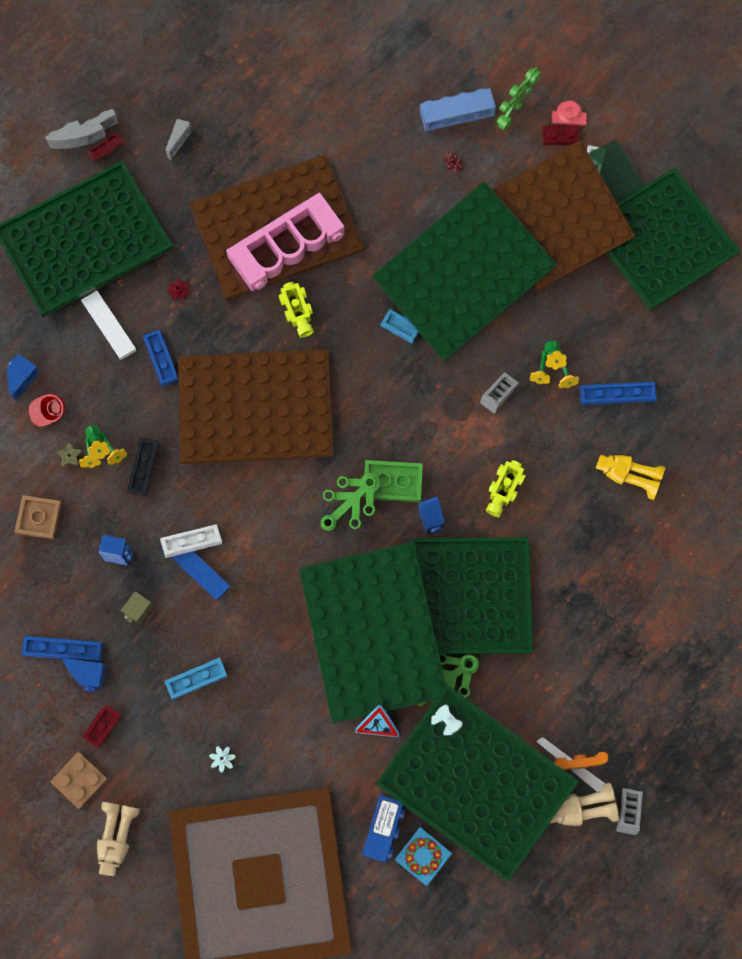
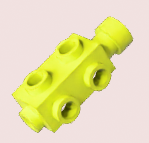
M293 282L284 284L283 288H281V294L278 296L281 305L286 306L287 311H284L288 322H292L293 327L298 326L299 337L310 336L314 331L308 322L311 321L310 315L313 312L310 304L305 303L304 298H307L304 287L300 288L298 283L294 284Z
M512 460L511 463L506 461L505 466L500 465L496 474L499 478L497 482L493 481L489 488L492 502L488 504L486 512L490 515L500 517L503 511L502 506H508L509 501L514 502L518 493L515 491L517 484L521 486L526 476L523 474L524 469L521 468L522 465L519 462ZM512 475L514 479L511 480L507 476ZM499 492H505L506 496L500 495Z

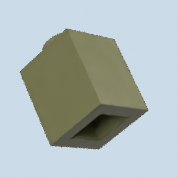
M135 591L121 609L123 614H125L123 618L131 624L136 622L140 625L153 607V604Z

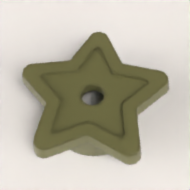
M68 443L65 450L57 451V454L62 458L61 466L67 464L78 465L77 460L78 456L82 453L81 450L73 449L72 445Z

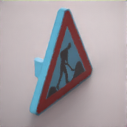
M378 705L356 728V733L399 737V731L381 705Z

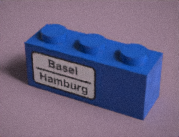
M380 795L362 856L386 863L387 859L391 860L394 850L393 847H390L392 839L397 840L400 830L399 827H396L398 819L403 820L406 809L402 807V803Z

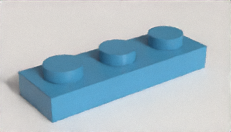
M217 658L165 681L171 699L174 700L228 676L221 659Z

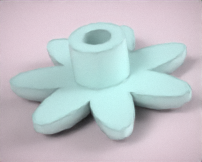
M217 746V754L209 755L210 758L215 760L211 767L214 768L219 765L220 772L224 771L225 766L233 768L230 760H233L236 756L228 755L229 747H226L222 752L221 748Z

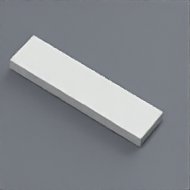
M98 291L81 300L120 360L137 351Z

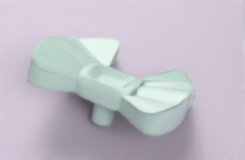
M448 705L441 706L436 714L432 715V725L442 720L447 724L444 735H452L462 725V721L456 720L449 712Z

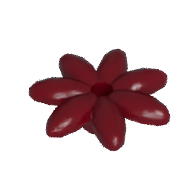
M447 152L448 158L443 159L448 163L447 168H453L455 173H458V169L463 170L461 165L463 160L457 159L456 153L451 155Z
M178 279L176 284L170 282L169 285L172 289L166 292L167 294H173L172 301L176 300L178 296L181 301H184L183 294L189 295L191 293L186 289L189 283L182 284L181 279Z

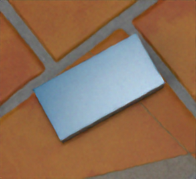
M391 309L380 324L381 327L412 344L419 334L406 317Z

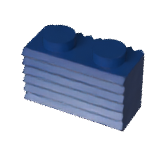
M103 535L99 554L104 561L127 565L128 561L132 560L133 549H131V546L128 545L125 539Z

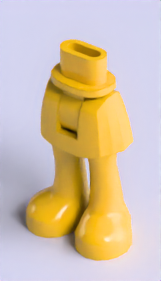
M600 455L596 469L604 471L603 474H606L607 477L620 485L625 482L645 489L648 498L654 500L666 467L640 465L632 462L631 456L610 455L607 457ZM633 471L636 473H640L652 478L653 480L638 477L633 474H630L629 472Z

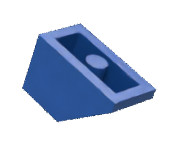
M20 354L12 358L7 367L9 394L15 401L40 374L38 368Z
M438 497L419 503L418 514L426 534L429 532L435 534L442 531L445 521Z
M63 658L64 665L77 683L84 687V691L96 692V689L102 690L106 669L103 663Z

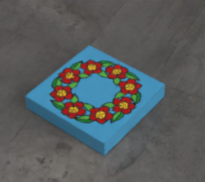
M419 828L396 857L395 861L427 886L452 853L422 828Z

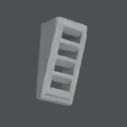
M180 119L176 120L166 147L168 159L174 157L192 132L190 122Z
M504 372L482 395L480 403L495 413L516 389L519 382ZM502 381H504L505 383H507V384L510 385L511 387H510V388L507 387L505 384L502 383Z
M622 789L617 832L637 835L639 832L643 792ZM626 797L635 798L637 802L626 800ZM626 806L636 807V810H635V809L625 808V807H626ZM625 814L634 815L635 817H626Z

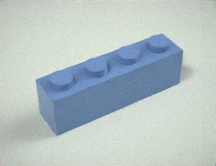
M490 88L478 89L471 93H460L458 96H446L440 100L425 101L420 104V115L425 131H430L494 116L496 106Z

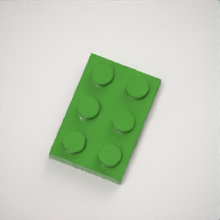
M365 460V474L373 473L380 480V486L374 492V500L421 502L423 464ZM372 479L367 481L368 486H372L374 483Z

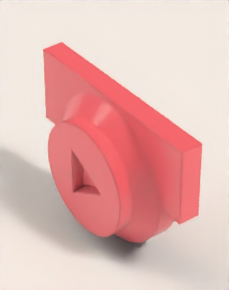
M564 101L558 106L557 111H552V124L586 126V113H582L580 105L576 102Z

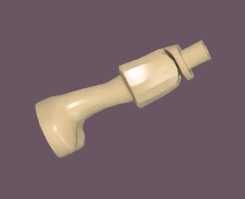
M611 783L604 784L602 790L594 794L577 797L575 793L570 794L550 823L558 822V824L562 823L563 825L580 826L582 821L597 817H608L612 822L619 821L616 803L586 810L581 809V806L615 801Z
M102 802L101 807L107 814L103 838L97 841L98 860H100L98 864H101L99 874L115 876L116 868L120 867L129 849L126 839L131 821L139 815L140 809L122 806L117 839L113 840L121 805Z

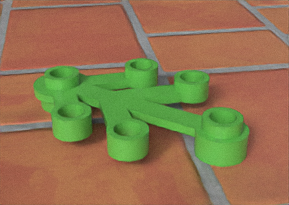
M538 67L529 69L525 75L526 80L519 87L514 85L510 90L509 94L514 98L510 102L504 101L500 106V110L506 113V115L502 114L497 120L498 127L503 131L507 130L513 121L510 117L513 110L521 108L524 103L525 94L528 95L532 91L533 85L540 79L542 73Z
M373 473L365 474L362 479H348L344 476L337 479V485L340 488L348 486L360 487L356 492L324 491L323 498L328 502L346 500L331 516L326 515L322 518L321 526L324 530H334L337 526V520L351 507L352 519L349 521V525L353 529H359L362 524L360 520V498L365 493L366 505L363 508V512L367 516L374 515V492L378 490L380 480ZM346 479L344 486L340 485V480ZM369 479H372L374 482L372 486L367 485ZM328 492L332 493L331 499L326 498ZM369 506L373 508L370 514L366 512V508ZM328 519L332 522L330 526L325 525V521ZM354 520H358L359 525L357 527H353L352 522Z
M439 654L445 658L442 666L445 664L458 666L453 671L443 669L446 684L454 689L456 678L463 674L462 686L459 688L458 693L461 694L460 690L466 689L468 694L462 696L467 698L470 694L471 674L475 673L479 667L478 659L471 654L464 655L461 659ZM467 661L472 663L473 666L471 668L465 666ZM421 703V704H417V705H418V706H422V705H425L426 703Z

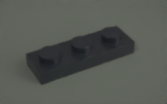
M140 437L127 493L147 497L159 447L158 440Z

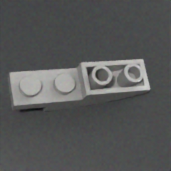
M110 109L102 112L94 119L85 121L81 126L77 120L67 123L63 128L51 132L45 138L49 147L53 149H67L88 145L105 138L104 130L118 123L117 116L114 110Z

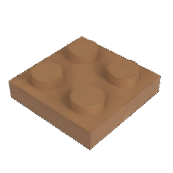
M23 495L14 532L20 535L54 540L62 504L61 501Z
M77 752L50 782L78 809H81L108 779L80 752Z

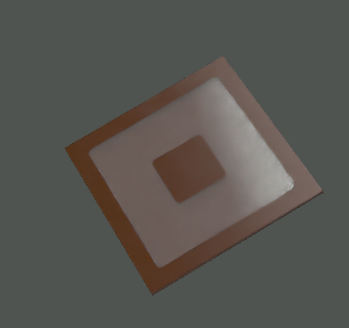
M329 787L169 811L185 959H321L352 954Z

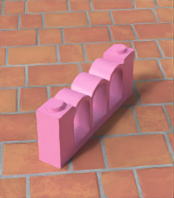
M319 192L227 249V256L253 292L256 289L263 288L268 282L267 278L278 276L283 269V263L287 265L297 264L303 259L305 250L317 251L325 245L326 240L329 243L340 240L345 234L344 225ZM310 216L322 234L316 240H306L294 224ZM288 229L300 245V248L293 254L283 253L272 238ZM265 242L278 258L277 264L270 268L262 267L251 254L252 250Z

